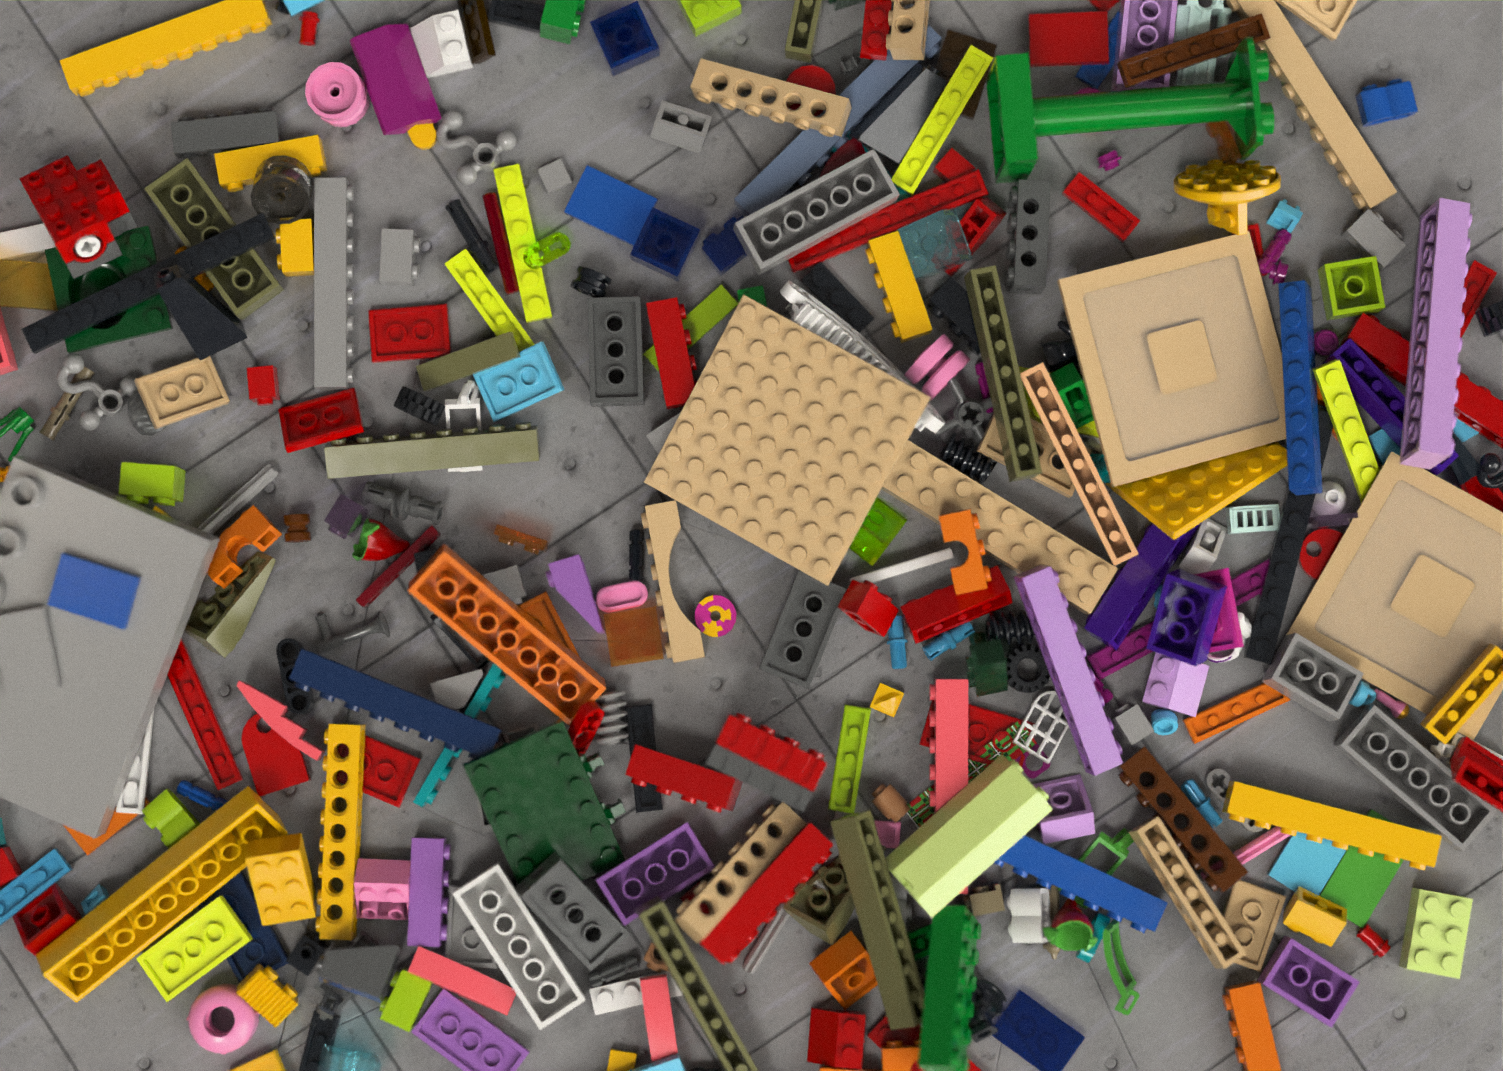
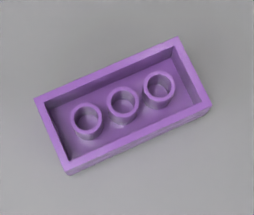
M687 821L597 878L596 881L625 926L638 918L634 910L635 908L655 896H658L662 901L668 899L712 871L715 864Z

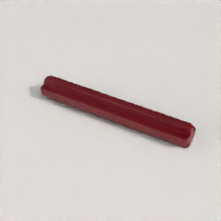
M495 192L486 193L482 198L506 294H514L519 292V286L497 195Z

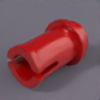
M304 11L302 16L299 17L301 21L299 44L315 46L317 23H320V19L317 13Z
M1368 923L1356 934L1373 951L1372 954L1374 956L1377 955L1381 958L1391 948L1388 944L1389 940H1384Z

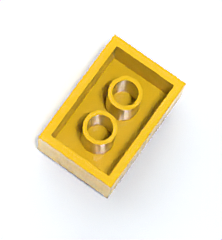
M296 833L248 841L245 860L262 926L316 918L317 895L302 834Z

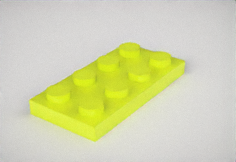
M221 895L136 958V960L165 1001L169 1002L253 938L226 899Z

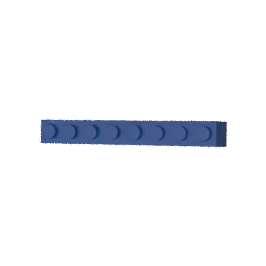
M1305 280L1278 283L1289 490L1296 496L1322 493L1317 381L1312 370L1316 368L1312 288Z
M1025 835L993 862L1003 867L1004 863L1013 866L1012 872L1027 878L1028 874L1037 877L1035 883L1048 889L1054 885L1061 889L1059 894L1074 900L1078 896L1084 899V906L1098 911L1099 907L1108 911L1106 916L1121 922L1125 918L1131 921L1130 927L1142 933H1145L1146 929L1153 932L1156 931L1168 904L1166 901Z

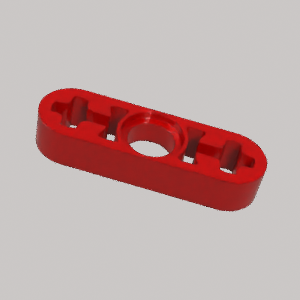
M588 701L578 709L567 731L578 755L586 753L604 718V711L595 701Z

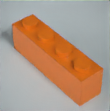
M1254 980L1224 987L1225 995H1222L1225 1010H1230L1232 1021H1228L1231 1036L1236 1037L1238 1047L1235 1048V1055L1238 1063H1242L1244 1071H1281L1260 982Z

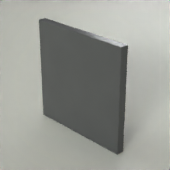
M860 34L813 56L817 66L823 68L831 75L835 83L836 95L838 96L873 62V59L860 58L862 41Z

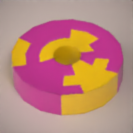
M711 595L699 602L695 610L694 619L702 633L709 637H721L733 629L737 613L729 599L720 595ZM712 612H719L721 618L718 621H713L710 617Z

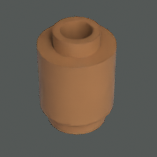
M882 783L871 794L874 797L871 802L888 820L891 819L894 823L910 810L905 798L891 784L885 786Z

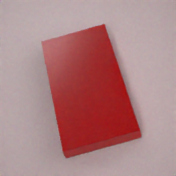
M931 700L929 711H934V700ZM968 704V759L987 765L993 763L994 761L973 754L991 741L997 751H1009L1014 743H1012L1013 739L1010 734L1005 730L1019 720L1022 723L1023 720ZM929 711L919 745L929 747V738L934 737V727L929 726ZM1027 721L1028 724L1035 725V723ZM1025 727V728L1027 729V731H1028L1029 733H1031L1032 730H1030L1029 728ZM1000 734H1007L1011 739L1009 748L999 749L995 744L996 737ZM1023 753L1021 755L1019 765L1021 767L1023 766V762L1025 759Z

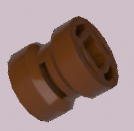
M310 514L283 516L284 524L289 527L284 534L286 543L312 541L311 532L306 527L310 523Z

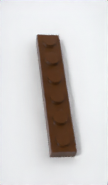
M1261 13L1119 61L1117 66L1125 88H1129L1232 53L1244 37H1253L1254 45L1267 41L1271 37Z

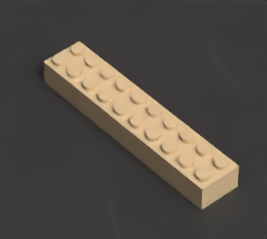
M909 440L881 489L940 526L939 515L970 508L971 514L977 513L980 529H976L975 533L977 540H983L986 554L1019 574L1039 565L1051 566V569L1053 568L1059 577L1057 585L1060 593L1065 595L1069 605L1086 615L1092 613L1118 570L1117 567Z

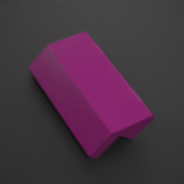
M408 24L384 25L350 39L383 135L405 134L416 124L437 123L442 119Z

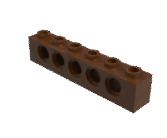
M1145 746L1117 768L1121 772L1118 774L1120 780L1127 787L1131 785L1138 793L1135 795L1136 799L1144 808L1149 806L1155 814L1152 817L1159 816L1164 826L1172 834L1171 837L1178 848H1183L1189 855L1187 861L1196 871L1200 869L1205 874L1206 878L1204 881L1213 892L1218 890L1219 893H1224L1248 873L1246 868ZM1141 773L1151 775L1153 783L1150 787L1141 785L1139 781ZM1163 793L1169 797L1170 804L1167 808H1162L1157 804L1156 798L1158 794ZM1177 814L1185 816L1187 820V825L1184 829H1179L1174 824V817ZM1194 835H1199L1204 840V846L1201 850H1196L1191 845V839ZM1212 856H1216L1221 860V868L1218 871H1213L1208 865V861Z

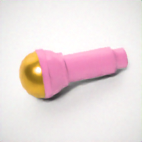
M1377 688L1374 690L1376 692V700L1388 707L1395 718L1403 719L1409 714L1410 708L1407 703L1396 701Z

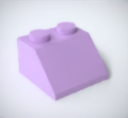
M1156 652L1142 700L1143 703L1196 717L1209 666L1202 663L1193 666Z
M1080 774L1032 784L1035 788L1038 786L1042 788L1048 795L1049 799L1046 802L1053 809L1037 823L1043 844L1095 834L1093 810Z

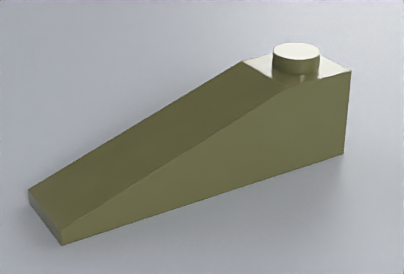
M260 551L255 553L240 566L243 572L225 589L218 585L214 588L216 593L206 602L201 599L194 605L184 631L210 651L226 658L242 638L276 560Z
M881 845L884 854L886 847ZM840 854L827 867H821L818 870V874L809 881L798 885L794 890L796 892L795 895L783 906V910L806 930L833 945L855 909Z

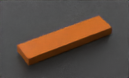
M1262 683L1198 712L1196 717L1189 716L1182 721L1193 744H1196L1288 702L1290 698Z

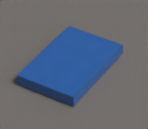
M587 165L564 213L635 247L658 199Z
M62 553L47 605L124 630L128 625L141 577L68 553Z

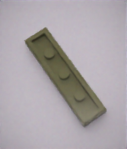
M507 332L420 364L416 368L423 391H430L520 358V353L513 332Z

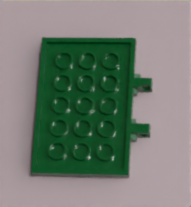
M561 718L463 763V767L518 885L553 852L582 881L626 861L610 827L611 824L615 823L614 818L626 812L622 801L618 799L612 805L609 803L605 805L603 801L599 802L589 781V778L592 777L590 772H593L595 767L599 765L605 766L599 752L588 757L584 753L578 755ZM560 889L554 890L551 895L558 893Z

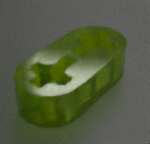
M553 233L529 246L523 253V260L531 269H539L565 255L570 249V240L564 233ZM555 242L562 244L560 248L551 251L550 246ZM543 251L544 255L539 259L534 260L532 258L534 253Z

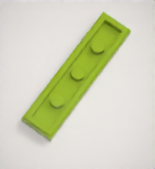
M722 285L686 315L687 319H682L683 329H689L691 345H687L688 350L738 306L739 303ZM653 345L643 355L659 372Z
M844 705L828 810L855 813L870 719V708Z

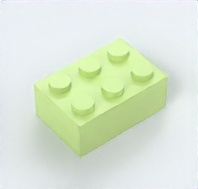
M1412 887L1399 966L1409 970L1460 979L1473 899Z

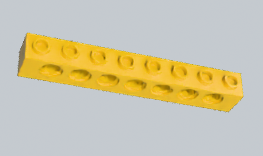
M331 723L324 732V744L328 745L327 755H324L323 771H327L326 782L322 784V798H325V809L321 810L320 816L321 825H324V836L321 835L319 841V850L323 852V862H320L318 867V877L322 878V889H319L317 893V904L321 905L320 916H317L316 932H320L319 939L353 940L357 936L354 879L361 847L366 724ZM341 743L346 744L349 748V755L346 758H342L338 754V747ZM340 770L345 771L348 775V781L345 785L337 781V773ZM338 797L346 800L347 808L345 811L337 809L335 803ZM337 824L345 827L346 834L343 838L337 837L334 832ZM335 851H340L344 854L345 860L342 865L334 861L333 855ZM335 877L342 880V891H336L333 888L332 881ZM333 904L341 907V918H336L332 915L331 907Z

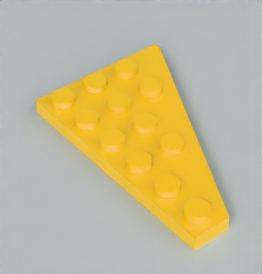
M1273 442L1112 487L1111 482L1105 483V485L1170 538L1175 540L1288 466L1287 449L1278 442Z

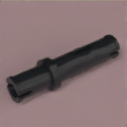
M460 199L449 203L450 206L447 205L445 209L469 246L468 251L470 255L475 256L484 275L493 272L494 268L497 269L499 265L488 249L489 244L481 238L462 206Z

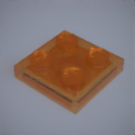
M656 606L603 614L611 667L664 659Z

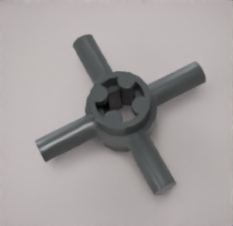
M954 376L947 383L958 403L954 407L953 417L945 420V424L935 435L938 437L959 425L964 429H972L980 444L985 433L981 425L985 419V411L993 407L991 397L982 401L966 397L957 377ZM970 404V408L975 410L977 414L975 418L972 417L965 420L963 418L966 415L965 408Z

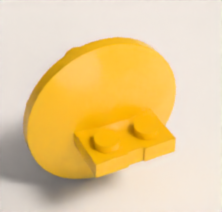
M1215 159L1207 161V165L1204 166L1197 164L1185 166V171L1179 173L1174 178L1173 183L1174 191L1178 195L1196 202L1208 204V224L1224 228L1226 231L1236 235L1247 234V203L1276 192L1281 187V175L1276 171L1275 166H1261L1258 160H1248L1244 163H1223L1222 160Z

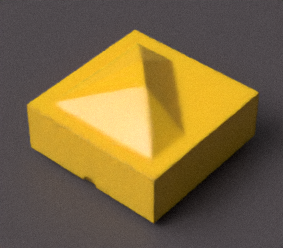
M879 683L869 707L894 718L904 693Z

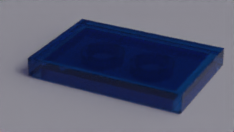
M1020 989L996 1021L995 1026L998 1032L992 1035L1040 1071H1062L1086 1038Z

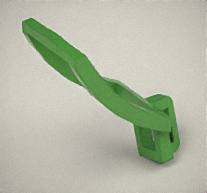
M1124 827L1113 838H1110L1101 831L1082 853L1078 861L1083 863L1100 842L1119 856L1106 872V874L1111 876L1129 854L1127 848L1134 840L1128 832L1132 829L1127 831ZM1078 896L1075 897V901L1078 905H1080L1084 909L1088 908L1087 906L1083 905L1084 899Z
M1113 920L1103 931L1104 954L1113 982L1121 994L1115 1010L1124 1015H1129L1140 994L1133 990L1137 982L1124 958L1120 940L1119 921ZM1111 933L1117 961L1119 963V966L1125 979L1129 984L1126 988L1120 978V975L1117 971L1114 962L1111 945ZM1132 995L1135 998L1133 999L1130 1007L1127 1010L1124 1007L1128 999Z

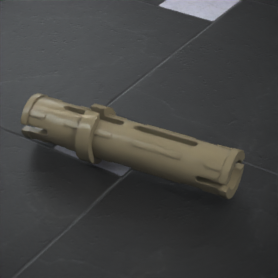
M84 367L81 372L74 375L70 383L90 380L95 373ZM64 391L55 407L52 406L50 409L52 413L39 432L54 441L64 422L69 421L71 418L69 414L83 392L70 394Z

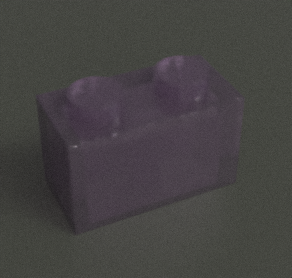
M340 494L324 521L330 524L328 530L343 539H346L347 536L355 538L371 511Z

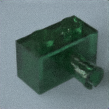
M975 632L969 636V642L971 643L969 645V656L965 657L968 670L966 672L969 688L974 687L977 697L1008 691L1006 658L1001 640L986 642V636L983 632Z

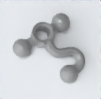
M449 110L444 114L443 122L437 129V140L441 146L450 150L464 146L472 148L475 161L471 165L464 164L460 166L457 171L459 182L464 185H470L475 182L477 173L480 170L483 172H493V169H497L500 165L498 154L503 150L509 151L513 149L517 138L513 132L503 130L498 134L494 145L486 142L480 143L476 138L468 135L449 139L447 132L449 130H457L463 124L462 114L457 110ZM484 154H493V157L490 161H481V157Z
M71 353L64 358L63 366L57 373V384L66 393L76 394L90 390L99 398L97 408L86 410L79 417V424L83 429L88 431L95 430L100 425V418L102 416L111 417L117 415L122 407V399L126 396H131L138 390L134 382L136 377H124L120 381V388L117 391L112 389L105 390L100 384L92 380H84L72 384L68 381L67 377L70 373L77 374L81 372L84 368V360L79 354ZM106 397H112L117 401V407L107 409L102 401Z

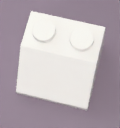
M458 10L433 15L410 28L427 78L473 68Z

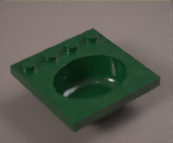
M143 226L127 230L115 237L114 239L122 255L75 279L57 247L45 249L58 311L157 264L158 259L151 228ZM159 294L66 339L67 352L74 353L172 330L170 312Z

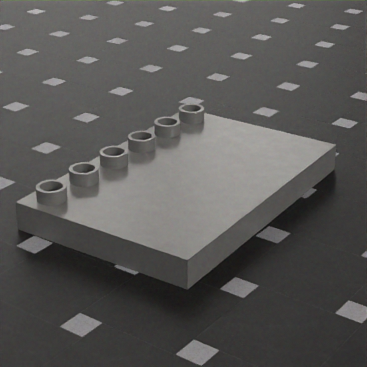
M27 456L13 457L0 491V615L46 607L61 686L7 696L0 666V798L92 838H97L105 834L220 538ZM62 553H68L141 577L126 629L113 627L47 605Z

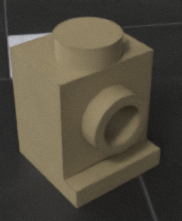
M992 883L993 889H989L988 885L974 887L973 893L963 895L964 906L971 911L973 916L1005 911L999 883Z

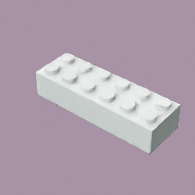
M499 862L453 891L452 894L540 1030L586 1000L582 990L526 903L516 892L515 886Z

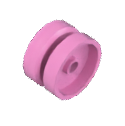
M329 62L320 65L310 74L306 82L305 96L308 105L322 120L335 127H347L357 123L365 116L370 106V96L365 82L350 66L341 62Z
M945 334L941 335L932 345L927 346L914 360L915 363L904 374L913 385L920 383L927 375L930 377L921 389L922 393L931 397L930 401L971 360L962 350L956 351L946 359L945 356L953 348L954 342Z

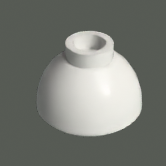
M1323 481L1322 493L1315 495L1312 509L1322 517L1330 518L1337 516L1343 511L1347 503L1345 490L1336 482Z

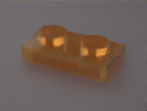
M1209 122L1205 124L1210 138L1214 137L1218 145L1216 151L1220 160L1225 161L1228 165L1237 163L1242 156L1226 122Z
M497 524L494 535L499 537L498 542L512 547L515 542L524 545V551L538 555L539 551L546 553L549 542L499 524Z

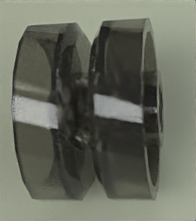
M283 155L270 157L257 167L250 197L252 206L258 215L264 213L267 221L275 224H290L301 219L307 212L313 185L311 173L306 165L296 158Z

